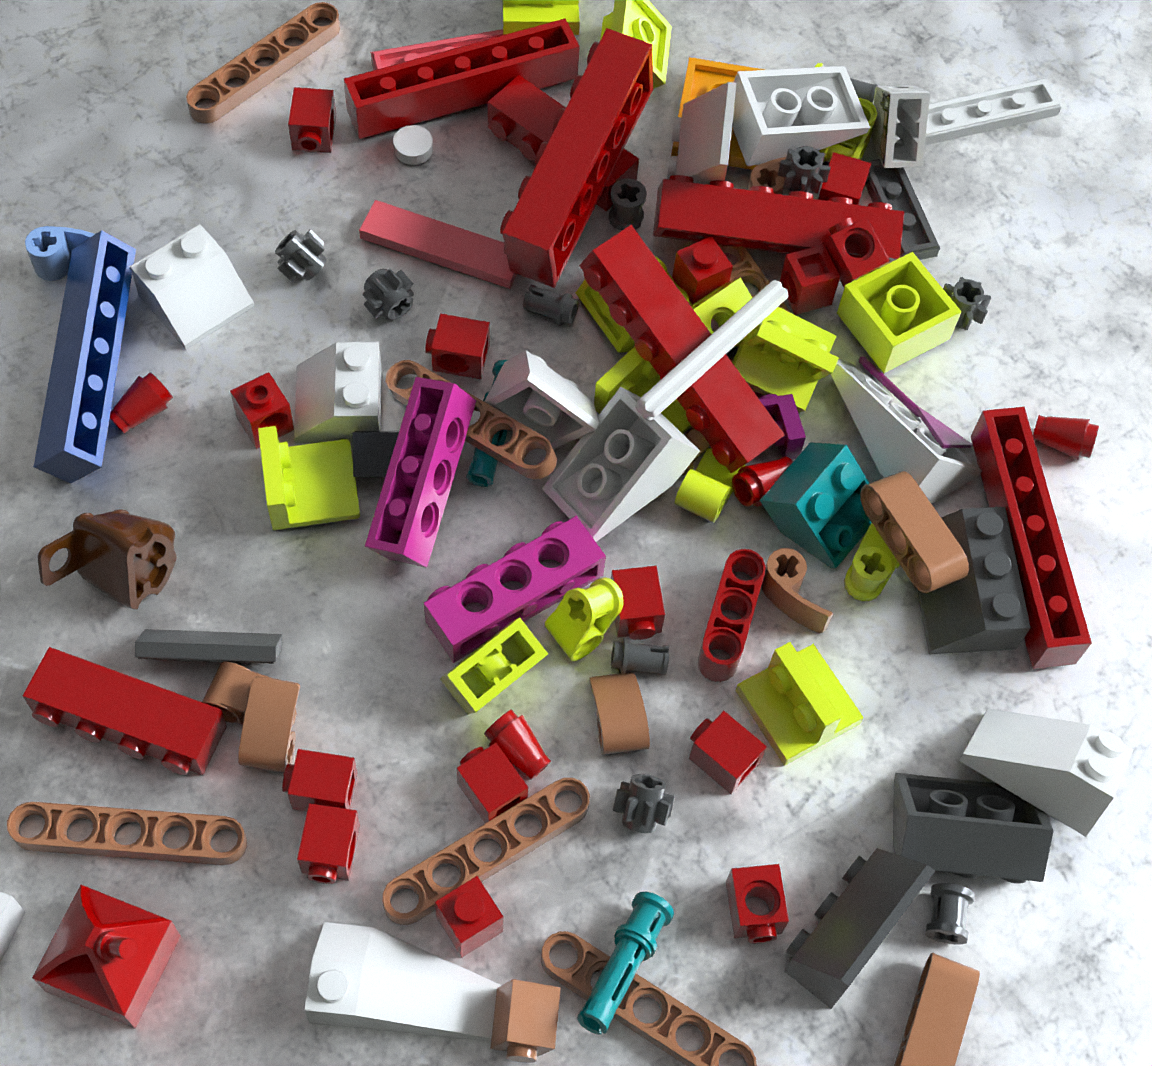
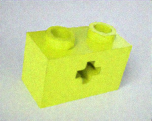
M519 617L443 675L440 680L466 714L469 715L480 710L547 656L548 653Z

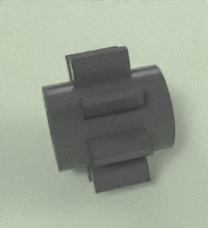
M802 146L795 151L791 148L788 149L786 160H781L778 170V176L785 177L783 189H788L790 192L802 191L819 194L822 183L828 180L831 168L827 165H822L825 154L810 146Z
M296 230L290 232L275 250V254L280 257L277 262L280 265L277 269L290 281H293L297 276L309 281L319 273L326 263L327 258L322 254L325 250L322 247L325 242L311 230L305 235L298 233Z
M379 269L372 273L364 283L365 292L362 295L367 301L363 305L375 318L383 315L386 319H398L405 315L413 305L412 296H414V292L410 288L414 283L402 270L395 274L392 269Z
M960 277L954 287L947 283L944 285L943 290L961 310L955 327L968 330L973 321L979 324L984 322L988 313L987 307L991 296L984 295L981 282Z
M635 774L631 777L630 783L621 782L620 789L616 791L613 811L623 813L622 824L626 828L639 833H652L656 830L657 824L664 826L667 824V820L671 816L675 797L674 795L664 794L666 784L660 778L648 774Z

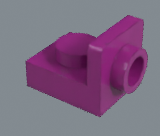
M768 394L759 397L758 399L785 434L772 445L779 447L782 457L787 456L792 460L796 459L802 452L806 435L793 395L777 396L775 394Z

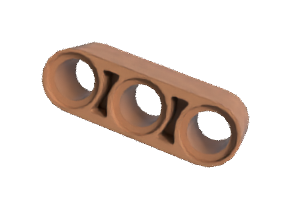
M902 471L866 484L861 488V503L866 515L913 585L920 592L929 593L961 580L968 575L969 563L964 550L909 473Z
M935 953L929 955L919 980L894 1066H955L976 994L980 971Z

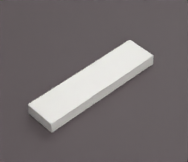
M1047 78L930 103L925 145L1057 116L1062 106Z

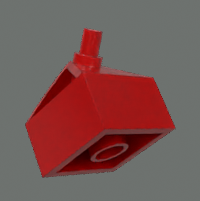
M80 885L32 979L47 993L136 1029L181 935L169 919Z

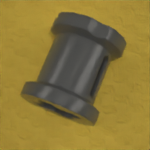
M626 178L617 181L612 186L610 198L613 205L611 206L608 219L615 229L624 230L632 225L636 230L641 226V222L644 219L642 206L646 202L647 196L646 188L641 182Z
M933 884L930 892L934 898L931 923L926 925L925 935L938 942L954 945L966 944L969 934L965 930L968 906L974 902L975 893L971 889L957 884Z

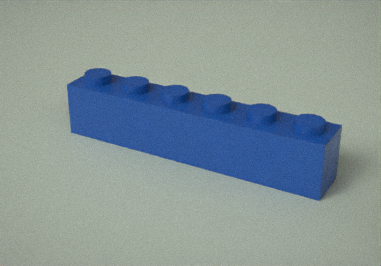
M102 230L72 249L33 466L68 483H73L102 468L132 279L130 266L134 264L136 254L135 248Z

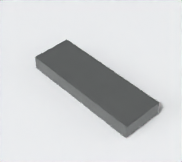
M880 159L867 161L871 163L865 186L872 202L888 203L892 205V210L904 211L900 258L911 252L919 260L937 257L940 246L904 167L884 168Z
M145 629L135 641V657H138V659L274 664L282 651V634Z

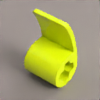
M707 448L696 470L690 469L677 492L674 504L714 523L733 493L732 478L738 474L739 469L731 474L726 466L721 465L715 459L711 448Z

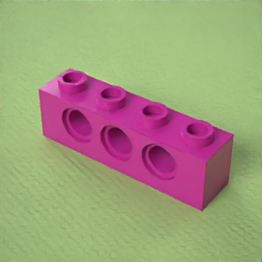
M415 377L365 543V547L389 560L425 568L428 567L476 404V400L455 383Z
M577 516L564 523L562 521L554 522L542 532L540 537L527 544L521 542L512 546L504 554L503 558L491 565L481 564L468 573L466 579L452 587L447 585L435 590L428 597L427 601L424 602L425 622L449 658L455 663L474 652L510 622L519 617L525 622L561 601L567 591L573 588H583L604 576L606 555ZM555 560L561 565L555 568H547L541 562ZM509 581H517L523 587L517 590H509L503 584ZM470 603H480L486 608L480 612H470L464 607Z

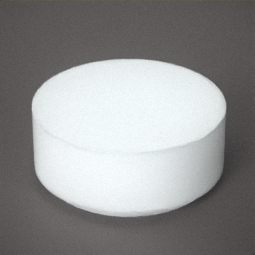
M408 125L399 129L394 135V154L399 161L408 165H419L426 162L432 156L433 138L431 133L424 127Z

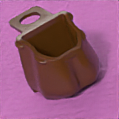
M122 509L98 515L83 513L75 518L73 531L44 546L39 551L40 582L45 586H50L77 570L84 580L90 582L110 598L128 608L136 610L146 596L150 594L158 595L170 578L177 559L174 551L175 531L167 523L132 515ZM66 548L68 557L65 564L60 569L51 571L49 563L52 556L59 549Z

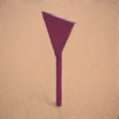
M861 356L859 358V363L915 416L922 419L942 449L973 447L972 443L916 405L866 357Z

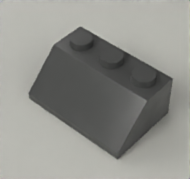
M1006 508L960 509L941 517L964 550L969 563V571L965 578L929 593H922L917 589L929 654L1016 650L1031 627Z
M895 773L893 802V847L895 854L927 864L935 871L952 872L963 878H977L979 875L999 877L1007 882L1016 884L1025 883L1026 881H1044L1054 832L1045 812L997 783Z
M876 848L867 861L858 856L842 877L849 884L840 897L836 896L833 892L827 896L814 914L821 920L814 931L809 934L806 930L802 929L786 950V953L792 959L784 972L832 1009L935 870L927 864Z

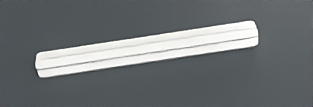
M774 280L766 285L636 401L635 408L641 413L642 417L648 421L657 417L788 298V291L782 287L781 282Z

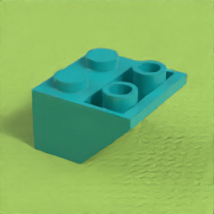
M810 442L770 490L760 499L767 513L783 535L830 568H837L864 536L872 523L863 509L860 497L861 488L869 484V481L845 444Z

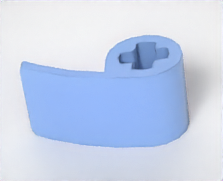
M54 226L38 227L32 230L26 237L25 246L35 273L38 277L47 281L60 280L68 274L72 249L95 234L80 229Z

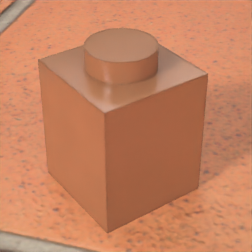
M512 979L498 987L490 1049L506 1051V1059L524 1063L536 1062L538 1056L554 1050L561 987Z

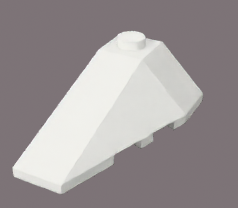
M838 359L831 376L879 473L884 478L902 471L909 473L930 503L933 504L978 477L982 470L958 448L942 449L929 431L918 427L922 422L920 417L915 416L899 404H889L892 395L854 364Z
M324 922L312 958L304 1011L309 1023L491 1041L497 988L502 985L374 927Z

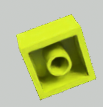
M913 252L846 284L837 310V315L883 374L950 340L961 314V310Z

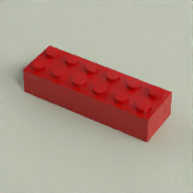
M606 28L600 42L595 41L592 44L588 53V66L583 75L578 74L575 77L570 90L571 99L566 109L560 108L553 123V134L549 142L544 141L539 147L535 160L536 167L531 177L525 176L518 191L519 201L513 211H507L500 227V234L503 235L505 244L504 253L507 254L510 271L555 288L653 91L652 44Z

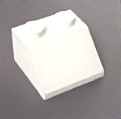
M201 224L130 266L138 295L185 350L255 307L252 298L225 251Z
M335 342L297 365L295 443H320L348 439L352 442V433L354 431H381L382 366L379 342Z
M526 350L504 362L484 401L543 435L550 441L553 449L596 430L599 424L593 400L580 391L576 383L561 377L549 368L542 358L530 354Z

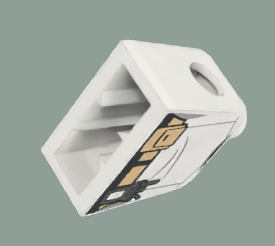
M915 85L876 86L874 106L877 110V117L871 138L884 168L923 167L930 101L929 91ZM899 143L902 147L894 148V144Z

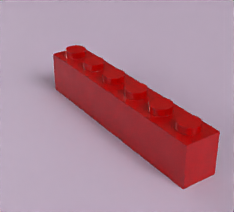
M566 18L347 77L344 78L347 112L358 138L362 139L487 104L490 99L518 75L539 89L573 80L578 75L580 46Z
M672 175L669 179L663 178L658 187L653 236L699 242L712 236L716 243L722 246L745 247L752 250L790 254L821 245L831 235L829 228L851 217L853 223L867 217L890 260L887 264L900 258L904 211L892 210V205L888 203L872 202L868 206L853 204V200L846 197H831L828 201L813 199V194L802 191L781 195L774 194L772 188L765 186H752L749 190L733 188V183L721 180L710 181L709 185L693 183L694 179L685 175ZM845 241L847 253L852 257L860 258L861 249L859 245L853 241Z
M632 225L593 249L579 265L583 270L587 284L593 290L599 292L609 306V311L614 321L626 329L635 342L637 352L644 360L650 362L659 374L660 380L712 335ZM726 354L677 398L680 405L686 411V417L690 425L702 433L710 444L715 459L721 465L726 466L731 474L785 435Z
M1025 406L983 410L970 437L978 467L982 470L980 474L989 507L1006 508L1031 627L1024 639L1032 669L1075 665L1092 644Z

